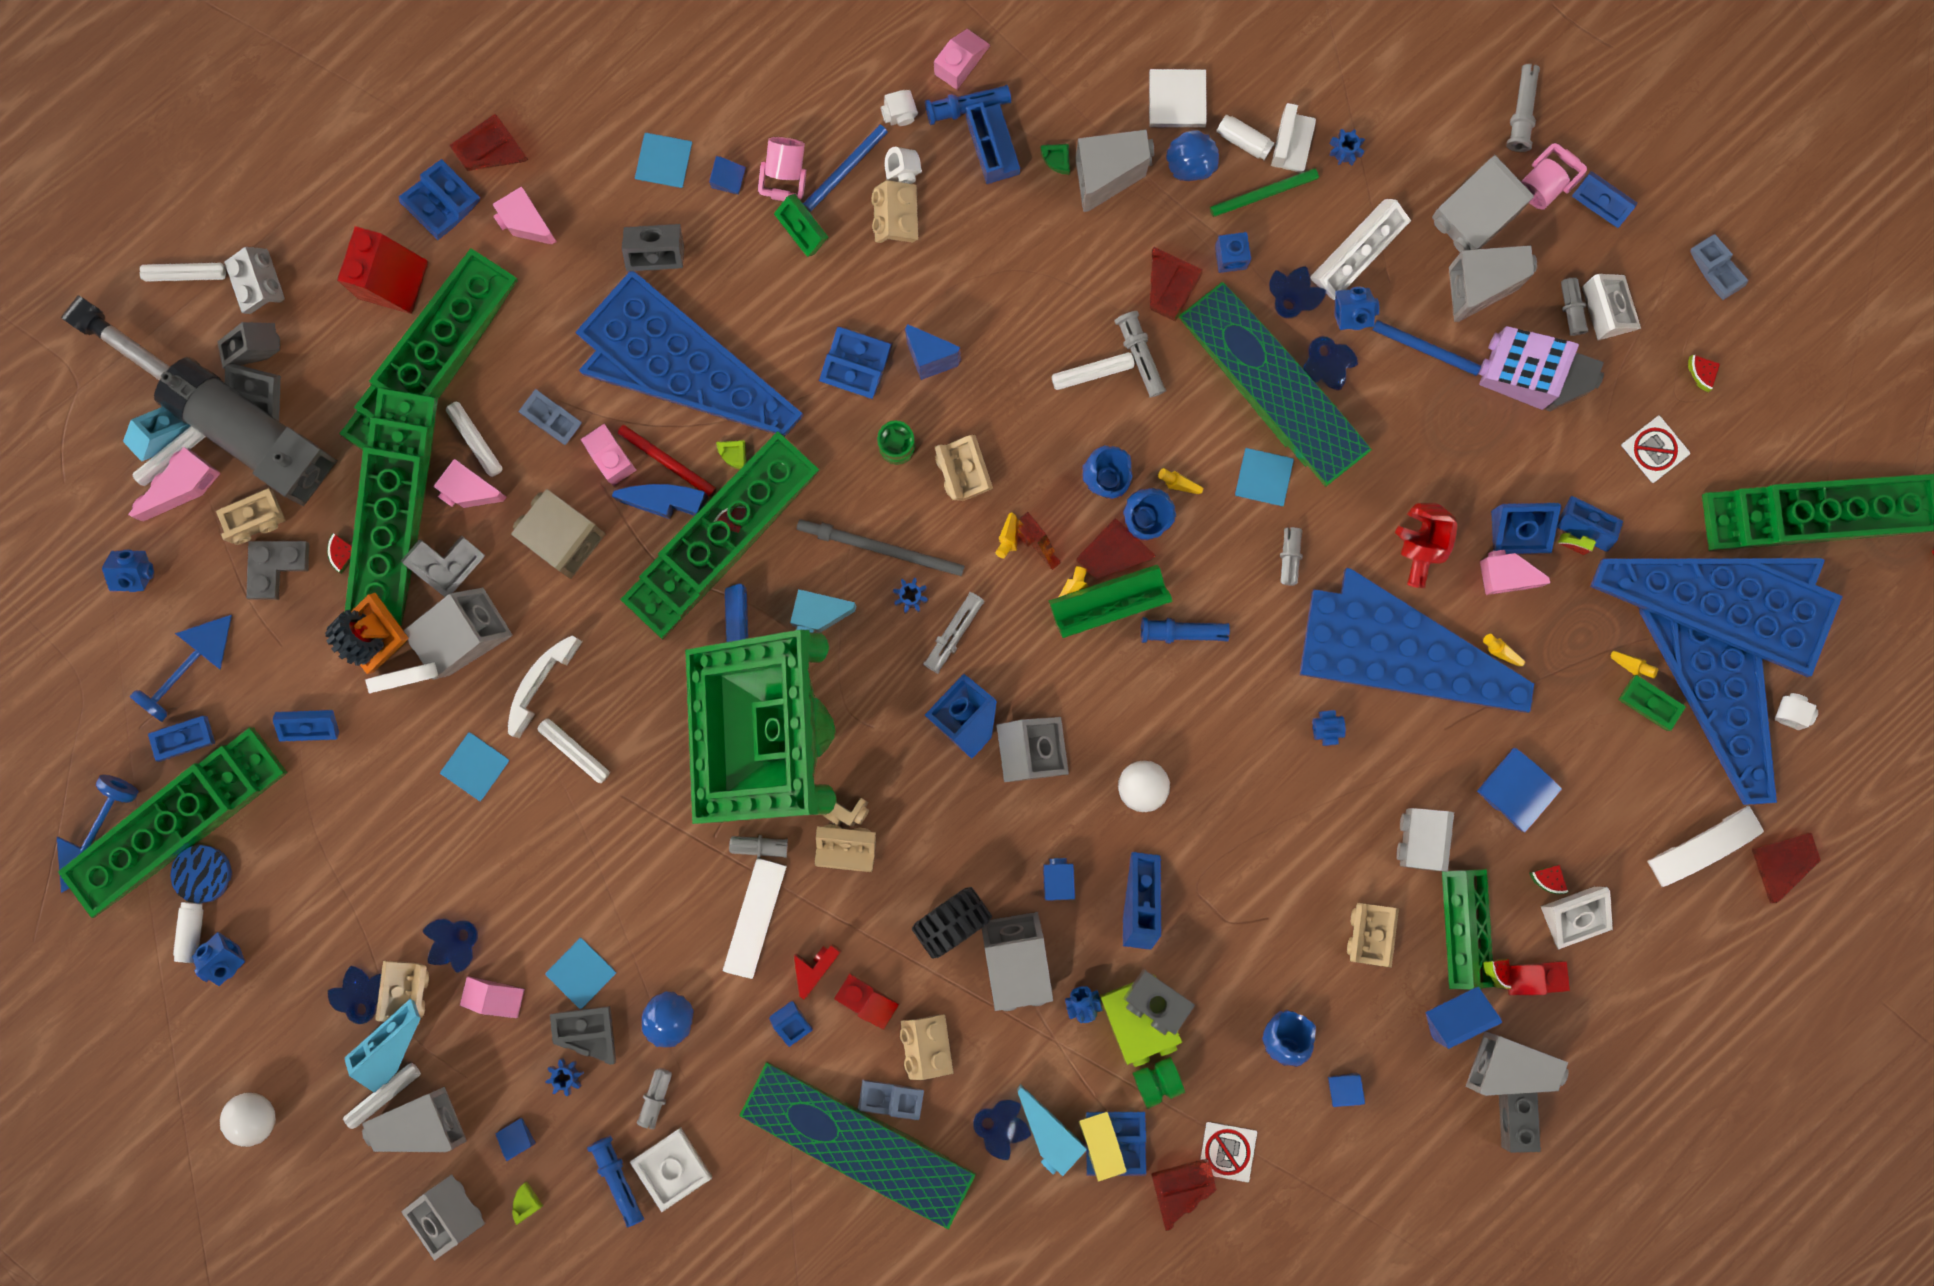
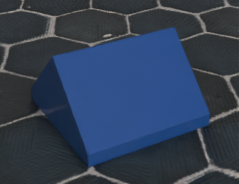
M907 324L905 328L907 345L921 380L959 366L961 362L959 346Z
M1560 503L1501 504L1491 511L1493 552L1505 550L1506 554L1552 553L1561 510Z
M1479 987L1425 1012L1433 1040L1448 1049L1502 1023L1499 1015Z

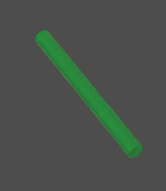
M1314 168L1210 207V212L1214 218L1319 179L1318 172Z

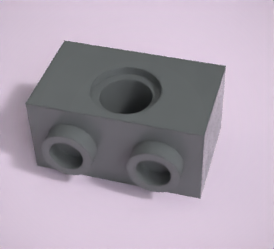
M681 225L624 227L622 253L626 271L683 268L684 241Z
M1144 969L1123 998L1129 1003L1126 1007L1129 1011L1140 1018L1145 1014L1153 1019L1151 1026L1164 1035L1168 1031L1175 1035L1195 1006ZM1155 996H1161L1165 1000V1007L1160 1012H1153L1149 1007L1151 999Z
M1537 1092L1499 1095L1501 1147L1511 1153L1541 1152Z

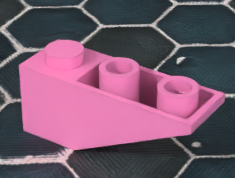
M183 447L181 451L173 454L169 461L170 464L163 473L154 477L151 487L145 495L136 499L132 506L133 509L128 515L144 522L200 497L220 475V472L195 452Z

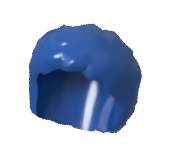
M1199 130L1182 133L1171 142L1167 150L1166 159L1169 162L1170 171L1177 180H1203L1209 178L1218 169L1219 150L1216 142L1209 135L1203 134Z
M1104 445L1095 449L1082 466L1083 482L1086 483L1092 493L1110 499L1119 498L1127 492L1133 477L1131 457L1125 450H1121L1119 447Z
M1155 488L1139 489L1137 492H1134L1127 499L1123 512L1129 532L1141 540H1150L1161 536L1164 531L1172 526L1176 517L1175 505L1168 493Z
M665 991L654 996L647 1003L641 1017L642 1032L647 1040L656 1047L664 1048L675 1047L678 1043L682 1042L688 1037L691 1025L693 1024L694 1010L692 1005L683 995H677L675 992Z
M1279 1011L1272 1017L1264 1029L1262 1041L1265 1050L1270 1054L1271 1059L1278 1061L1284 1066H1301L1312 1055L1316 1026L1307 1017L1299 1015L1294 1011Z

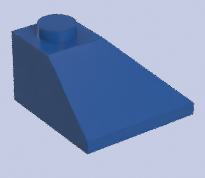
M963 674L932 706L925 716L972 759L992 738L997 701L967 675Z

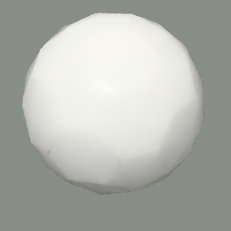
M1137 761L1123 770L1118 780V791L1127 807L1137 812H1150L1158 809L1165 803L1170 793V781L1167 773L1160 765L1152 761Z
M243 1093L237 1095L224 1106L220 1116V1129L225 1138L234 1145L250 1147L259 1144L269 1137L276 1121L275 1110L270 1101L260 1094Z

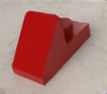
M833 944L828 949L823 946L813 959L817 963L815 967L797 953L794 954L799 997L803 1000L808 997L842 952Z
M1567 961L1510 965L1511 989H1508V995H1547V993L1570 991Z
M849 973L834 997L836 1001L857 1013L859 1018L883 1030L899 1006L897 1002Z

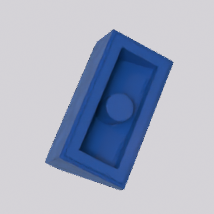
M1571 496L1558 521L1557 528L1571 533L1579 539L1582 536L1591 538L1596 542L1595 547L1607 552L1617 542L1623 521Z
M736 584L725 589L726 642L749 639L747 588L743 584Z

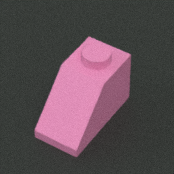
M964 30L950 39L935 59V75L958 90L988 50L990 44L970 30Z
M522 186L493 203L494 208L498 212L494 215V218L502 230L508 228L513 236L547 244L557 242Z
M605 424L581 439L590 456L612 486H615L637 471Z
M455 459L433 486L441 492L438 497L451 507L455 503L466 508L503 502L506 499L505 495Z
M1505 550L1488 553V557L1480 561L1486 595L1538 588L1550 583L1548 576L1516 553L1506 555Z

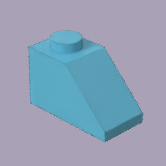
M161 407L131 419L123 442L141 461H145L155 456L188 429L190 425L183 423L166 408Z
M798 589L790 623L792 626L797 627L796 630H810V632L816 631L821 633L855 612L856 604L855 602Z

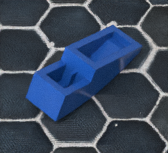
M668 484L632 486L615 490L612 494V497L617 502L667 519H671L674 509L695 516L706 505L708 500L707 494L703 491Z

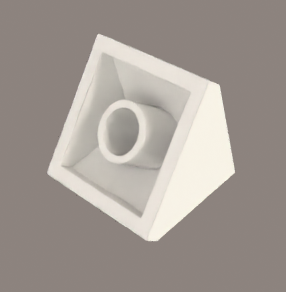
M1597 274L1582 286L1597 340L1641 329L1625 275Z
M1594 886L1540 906L1558 950L1613 930L1611 897L1608 887Z

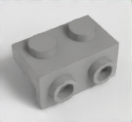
M244 247L224 261L242 313L251 314L268 302L280 303L285 300L267 249Z

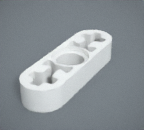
M435 662L368 678L365 681L368 692L373 693L438 676Z

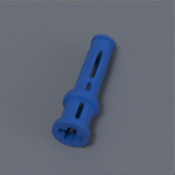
M1004 85L959 97L950 94L945 99L933 102L925 100L929 124L935 125L936 121L948 118L956 120L960 117V114L966 113L967 106L983 102L985 108L999 103L1000 105L1011 103L1009 87Z
M1142 617L1141 643H1147L1148 640L1165 641L1166 644H1171L1174 640L1229 641V636H1227L1230 634L1229 623L1175 622L1172 618H1166L1165 621L1148 620L1147 617Z
M610 1135L592 1143L587 1147V1150L593 1153L599 1167L597 1172L601 1177H605L628 1228L644 1220V1217L621 1169L623 1161L621 1158H617L611 1144L613 1139Z

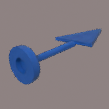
M232 615L175 633L194 648L195 651L151 698L141 690H135L129 697L156 719L163 722L167 717V711L157 702L200 655L221 670Z
M103 774L99 776L96 787L108 798L82 847L57 836L59 870L91 846L114 801L125 803L134 801L139 792L137 788L111 775ZM60 876L62 893L69 889V887Z

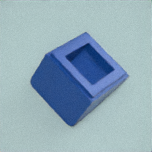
M716 156L709 181L711 188L739 195L746 167Z
M793 1001L786 1004L769 1018L773 1028L788 1047L813 1030Z
M1356 1072L1328 1077L1333 1107L1365 1104L1360 1074Z
M522 1118L495 1133L506 1161L536 1144Z

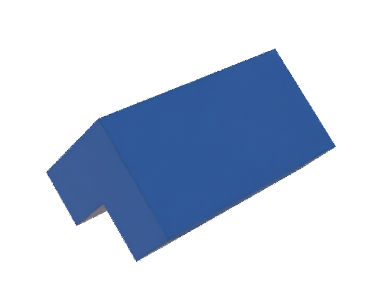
M983 102L967 106L966 121L986 184L1020 175V166L1000 103L986 108Z

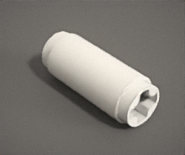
M1227 114L1216 131L1221 134V137L1258 159L1265 160L1274 145V142L1267 136Z
M181 902V908L178 911L173 952L175 962L194 963L192 955L195 954L200 944L204 911L202 903Z

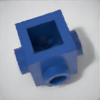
M1353 287L1350 290L1335 291L1334 316L1340 330H1362L1367 327H1374L1375 316L1379 315L1378 298L1373 297L1370 288Z
M111 551L102 566L109 591H144L149 580L154 575V567L149 562L146 551Z
M219 932L206 943L200 945L195 954L192 955L196 967L194 969L196 975L203 981L208 982L210 980L218 986L231 978L237 972V969L245 963L240 946Z

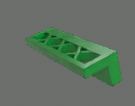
M1158 564L1049 600L1056 627L1062 638L1173 602L1170 592L1165 587Z
M1487 869L1442 871L1449 989L1472 990L1476 987L1480 989L1495 987L1491 976L1486 975L1483 962L1493 960ZM1474 876H1477V890L1474 889ZM1477 908H1478V910H1479V919H1478V920H1477V918H1476V909H1477ZM1479 938L1481 939V948H1480V950H1479V948H1478V939H1479ZM1481 967L1483 969V982H1480Z

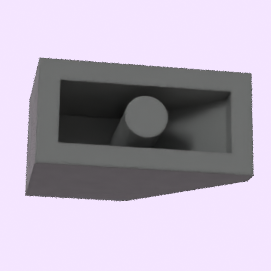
M242 322L217 341L223 368L229 364L241 366L267 360L280 351V337L276 333L275 323Z
M1576 353L1559 397L1548 405L1545 410L1551 412L1587 395L1595 388L1598 389L1604 377V373L1601 372L1604 362Z

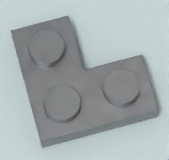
M463 536L455 542L443 557L420 539L404 556L401 562L446 597L457 589L485 555Z
M248 541L246 598L250 600H279L280 571H308L309 543L306 541Z

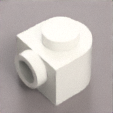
M901 90L885 95L884 106H881L885 123L890 122L891 126L895 124L899 126L911 124L914 121V117L918 115L911 91Z
M890 148L885 157L887 180L908 184L914 183L916 181L915 176L922 172L918 153L911 149Z
M1791 693L1790 696L1782 697L1775 720L1796 730H1801L1809 727V725H1813L1818 716V710L1816 705L1807 702V697Z

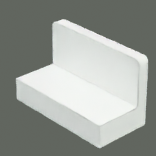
M1287 103L1282 114L1271 166L1303 173L1306 167L1316 119L1296 114L1298 105Z

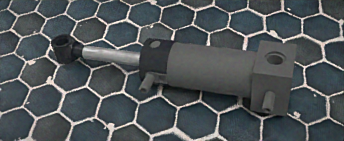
M77 295L61 316L64 321L85 335L95 334L157 378L159 382L154 392V400L158 405L166 408L183 423L189 424L253 470L252 474L284 497L304 506L338 460L307 438L280 423L221 381L220 377L202 367L193 358L185 357L168 366L106 322L103 311L80 295Z

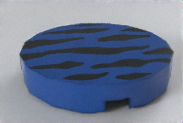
M206 845L189 847L181 852L173 862L170 873L172 886L176 893L186 901L198 904L214 901L223 895L232 876L231 865L225 854L214 847Z

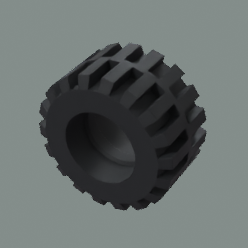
M967 887L918 920L913 925L912 931L931 959L941 957L988 924L992 915L973 887Z

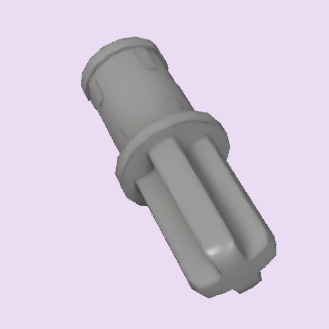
M1567 278L1561 281V287L1565 307L1562 309L1567 314L1570 336L1585 334L1588 332L1583 309L1586 307V303L1582 302L1578 279Z
M1291 527V531L1290 528H1284L1283 552L1280 553V558H1282L1281 583L1283 585L1293 586L1298 583L1299 561L1303 558V555L1300 554L1303 530L1300 528Z
M759 835L758 838L732 836L730 838L729 851L732 854L757 855V858H760V856L786 858L788 839L762 838V835Z
M662 1068L655 1070L648 1093L643 1095L645 1101L637 1120L639 1126L655 1129L661 1107L666 1104L664 1097L672 1076L670 1071Z

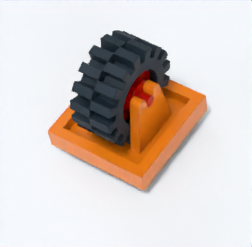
M376 593L368 594L352 611H343L327 627L325 637H328L326 640L328 645H333L331 650L334 653L338 651L340 653L338 657L342 660L347 658V663L352 664L354 662L356 666H361L366 674L374 673L409 639Z

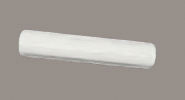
M222 263L147 264L140 266V278L144 281L223 280L226 278V267Z
M1128 352L1053 374L1052 383L1054 388L1059 390L1129 370L1135 365L1132 354Z
M456 401L446 407L447 414L490 477L499 474L503 470L502 466L461 404Z
M190 426L133 473L134 479L140 485L146 486L155 476L162 473L168 467L173 454L181 451L183 447L190 450L206 436Z
M547 718L540 723L537 728L538 731L596 782L602 783L610 774L609 770L562 729Z
M410 1063L395 1074L388 1083L382 1085L375 1093L373 1092L343 1118L345 1124L350 1129L358 1127L420 1076L421 1073L417 1066Z

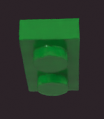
M796 194L788 195L774 213L807 257L815 255L829 238Z
M1634 675L1618 699L1666 731L1673 729L1686 708L1685 705L1638 675Z

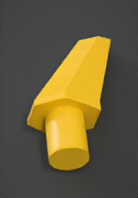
M1165 468L1159 471L1158 478L1165 481V484L1170 489L1194 494H1201L1203 492V487L1176 471L1170 472Z
M1013 512L1008 514L999 536L1001 544L995 552L998 557L1003 559L1009 551L1017 550L1018 519Z
M1076 566L1073 579H1067L1059 597L1088 587V584L1084 582L1087 569Z
M1492 634L1484 637L1483 642L1488 646L1490 654L1516 666H1523L1525 664V661L1501 638L1497 639Z
M1613 651L1611 654V659L1639 677L1645 675L1654 679L1658 673V668L1646 664V660Z

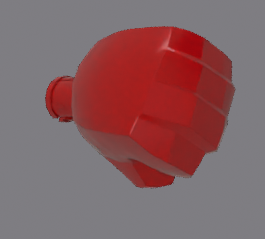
M1417 503L1408 511V516L1422 522V527L1419 530H1410L1398 526L1395 531L1397 536L1404 541L1401 555L1413 560L1407 585L1419 588L1420 586V588H1426L1430 564L1444 563L1449 558L1455 544L1457 532L1456 518L1438 503Z

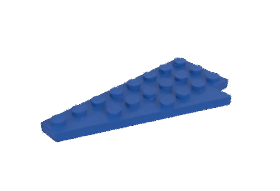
M634 271L628 272L575 332L595 350L594 354L579 369L584 376L773 434L778 431L784 437L803 417L802 412Z
M1821 558L1602 559L1590 586L1805 677L1813 675L1843 597L1816 585L1825 561Z
M1350 568L1344 569L1341 594L1320 590L1312 591L1299 675L1524 713L1531 711L1534 683Z
M1640 608L1641 617L1743 805L1777 803L1762 658Z

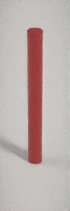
M623 424L619 428L617 434L700 491L705 492L707 496L712 497L717 488L626 425Z

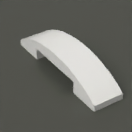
M574 636L560 641L546 651L530 668L522 680L511 706L508 722L509 735L516 738L521 737L535 715L526 708L555 662L559 661L567 666L583 641Z
M1746 806L1724 818L1723 822L1677 847L1664 851L1647 862L1661 886L1665 887L1736 851L1762 834L1764 830L1751 807Z

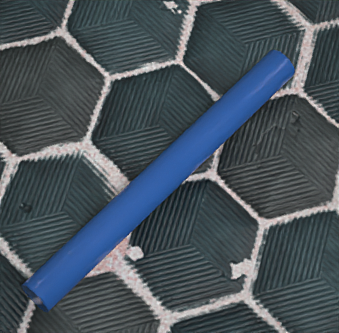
M880 124L803 203L809 212L888 133L885 127Z
M1376 320L1372 329L1379 334L1475 376L1478 375L1481 369V365L1379 320Z

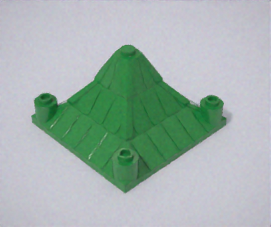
M795 630L685 650L692 824L723 823L803 815H827L832 812L836 804V795L833 788L827 784H814L817 759L832 743L836 730L834 720L818 698H815L808 671L809 662L820 663L828 654L829 644L822 633H813L810 630Z

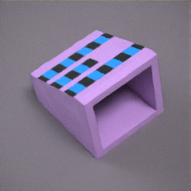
M1506 326L1499 334L1495 333L1491 339L1489 349L1492 352L1489 360L1485 358L1478 374L1482 378L1479 385L1543 410L1559 397L1579 344Z

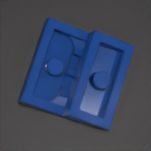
M442 159L421 173L420 181L399 196V202L437 240L452 230L480 201V197Z
M837 326L819 381L873 399L886 366L892 344Z
M1513 748L1477 792L1495 810L1500 811L1518 830L1526 832L1562 788L1517 748Z
M1086 1112V1119L1105 1112ZM1108 1112L1127 1171L1118 1176H1146L1145 1112ZM1087 1148L1086 1176H1096Z

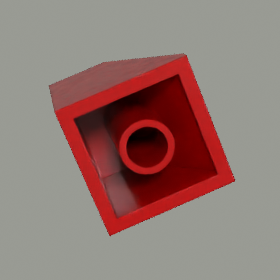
M355 226L337 281L359 300L412 314L428 261L382 233Z

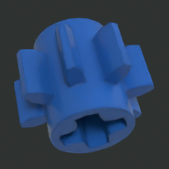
M1341 129L1338 134L1339 139L1332 137L1329 143L1335 147L1331 150L1329 156H1335L1338 160V165H1341L1342 162H1349L1352 166L1356 161L1355 156L1362 157L1364 154V150L1359 147L1365 139H1359L1355 129L1352 132L1346 133Z
M916 578L912 580V583L907 584L905 580L901 579V589H893V593L900 597V599L894 602L895 606L903 604L905 606V614L909 612V608H915L919 613L920 602H928L926 597L921 596V593L927 589L926 585L918 587L916 585ZM910 589L912 593L918 592L915 595L916 600L914 602H911L909 599H903L906 597V590Z
M1335 710L1319 712L1320 718H1313L1312 721L1314 739L1322 740V746L1339 744L1338 738H1345L1346 734L1344 717L1336 716Z
M1088 986L1073 989L1070 993V998H1065L1069 1018L1073 1019L1076 1017L1080 1023H1089L1095 1020L1097 1012L1103 1011L1099 992L1097 990L1091 992Z
M564 1058L558 1060L559 1068L555 1066L548 1067V1071L552 1075L545 1083H552L554 1087L553 1094L564 1090L565 1096L571 1095V1086L576 1089L582 1086L577 1080L579 1076L584 1074V1071H577L575 1068L576 1060L566 1065ZM563 1072L566 1075L569 1074L570 1080H560L559 1075Z

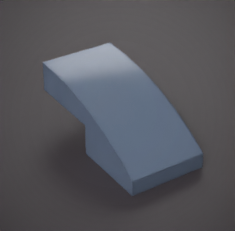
M1715 234L1691 249L1690 252L1702 274L1722 300L1747 285L1749 280L1730 260L1733 254Z
M536 389L518 411L563 445L568 443L582 424L581 421Z
M862 1080L858 1110L887 1114L891 1117L919 1120L924 1090Z

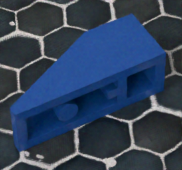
M1132 852L1123 914V946L1151 950L1161 937V856Z

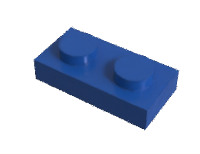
M1592 171L1589 172L1572 195L1573 198L1617 228L1621 226L1637 205L1636 201Z
M333 710L275 712L272 719L279 742L336 740L339 735Z
M200 716L148 733L155 761L158 762L215 744L208 716Z

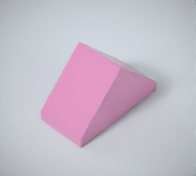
M467 976L460 1006L484 1015L518 1018L525 989Z

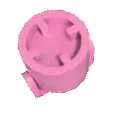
M771 137L768 139L766 162H761L758 192L761 195L769 196L773 200L784 201L788 195L796 194L790 193L787 190L764 188L765 175L782 180L800 179L799 191L796 196L800 200L802 199L807 170L802 169L805 143L784 137Z
M1554 143L1533 162L1532 167L1534 169L1521 183L1534 195L1529 203L1538 209H1545L1562 191L1566 194L1570 192L1584 178L1587 167L1568 149L1565 150L1559 144ZM1552 152L1558 155L1571 168L1579 172L1571 182L1566 171L1558 163L1547 158Z

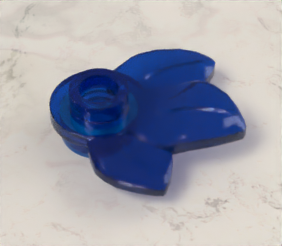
M1306 266L1294 270L1288 277L1275 270L1270 279L1269 288L1276 298L1274 303L1275 310L1283 318L1291 319L1298 316L1301 311L1314 310L1325 297V289L1310 287V275ZM1290 301L1293 304V308L1286 309L1284 302Z
M1322 336L1315 338L1310 343L1308 349L1309 359L1304 364L1303 370L1315 383L1322 380L1328 387L1341 390L1346 381V368L1357 366L1358 359L1353 350L1347 345H1336L1331 338ZM1323 345L1327 348L1325 356L1320 354V348Z
M438 919L429 923L423 929V933L435 941L429 951L427 960L429 964L443 965L451 962L456 973H460L470 965L473 959L472 946H474L478 939V931L473 923L466 920L453 923L448 919ZM463 929L468 932V938L465 941L459 936L460 931Z
M350 966L345 973L342 988L328 990V999L331 1006L336 1011L346 1013L348 1019L355 1024L369 1022L376 1013L381 974H377L369 979L363 970ZM359 1004H364L366 1007V1012L363 1015L357 1010Z
M1002 1100L992 1109H982L975 1115L973 1120L974 1130L980 1137L984 1138L986 1150L1001 1160H1009L1010 1143L1021 1142L1031 1136L1026 1123L1017 1117L1021 1104L1013 1100ZM985 1118L993 1120L994 1124L991 1128H985L982 1125Z

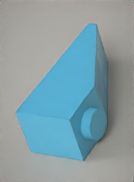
M409 999L344 1058L349 1076L374 1093L382 1085L388 1083L392 1076L397 1073L420 1021L417 1007L412 999Z
M1020 1084L1017 1092L1040 1155L1044 1158L1041 1163L1052 1174L1058 1171L1064 1176L1087 1148L1085 1144Z

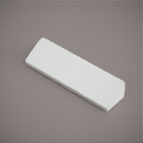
M1393 199L1383 200L1311 275L1312 281L1330 298L1335 300V291L1346 290L1411 222L1398 201Z
M761 858L756 859L723 972L753 979L787 866Z

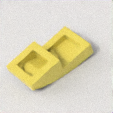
M1108 1112L1079 1121L1098 1182L1126 1173L1125 1164Z

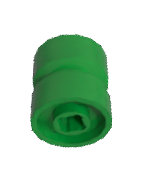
M889 421L878 431V447L885 461L890 464L900 465L912 458L916 446L914 434L909 425L902 421Z
M1171 1057L1156 1062L1155 1070L1147 1067L1132 1073L1147 1109L1160 1104L1164 1095L1172 1099L1186 1093Z

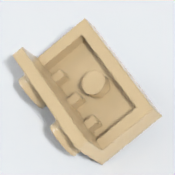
M886 180L875 187L872 193V204L874 205L872 229L875 233V242L882 243L887 239L913 243L918 240L917 186L915 184Z
M976 435L966 436L948 445L940 444L935 446L937 454L935 456L936 463L943 472L945 478L944 487L952 500L965 501L993 489Z
M270 488L216 511L224 533L221 534L223 540L235 545L250 541L252 539L251 536L256 533L274 531L278 528L277 524L285 521L276 496Z
M860 798L852 812L836 802L832 812L823 816L836 825H840L841 822L851 827L855 823L861 825L870 811L866 808L869 802Z
M832 824L825 825L824 827L817 826L815 866L864 872L873 871L876 832H871L866 828L847 830Z
M1357 903L1356 908L1351 913V925L1354 926L1353 938H1349L1347 945V954L1350 955L1351 962L1392 967L1398 908Z
M383 961L375 1020L385 1022L409 999L415 1002L420 1018L423 1017L425 1012V1001L422 1000L423 991L429 982V972L426 970V965L413 962Z
M945 1015L901 1021L900 1038L904 1044L906 1056L904 1066L909 1079L926 1080L954 1074Z

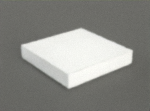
M1150 69L1149 127H1206V70Z
M679 1128L630 1161L661 1212L712 1179V1175L682 1128Z

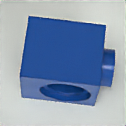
M1247 232L1218 236L1215 251L1219 273L1246 270L1251 261Z
M1067 858L1049 859V865H1043L1045 900L1075 899L1073 864H1067Z

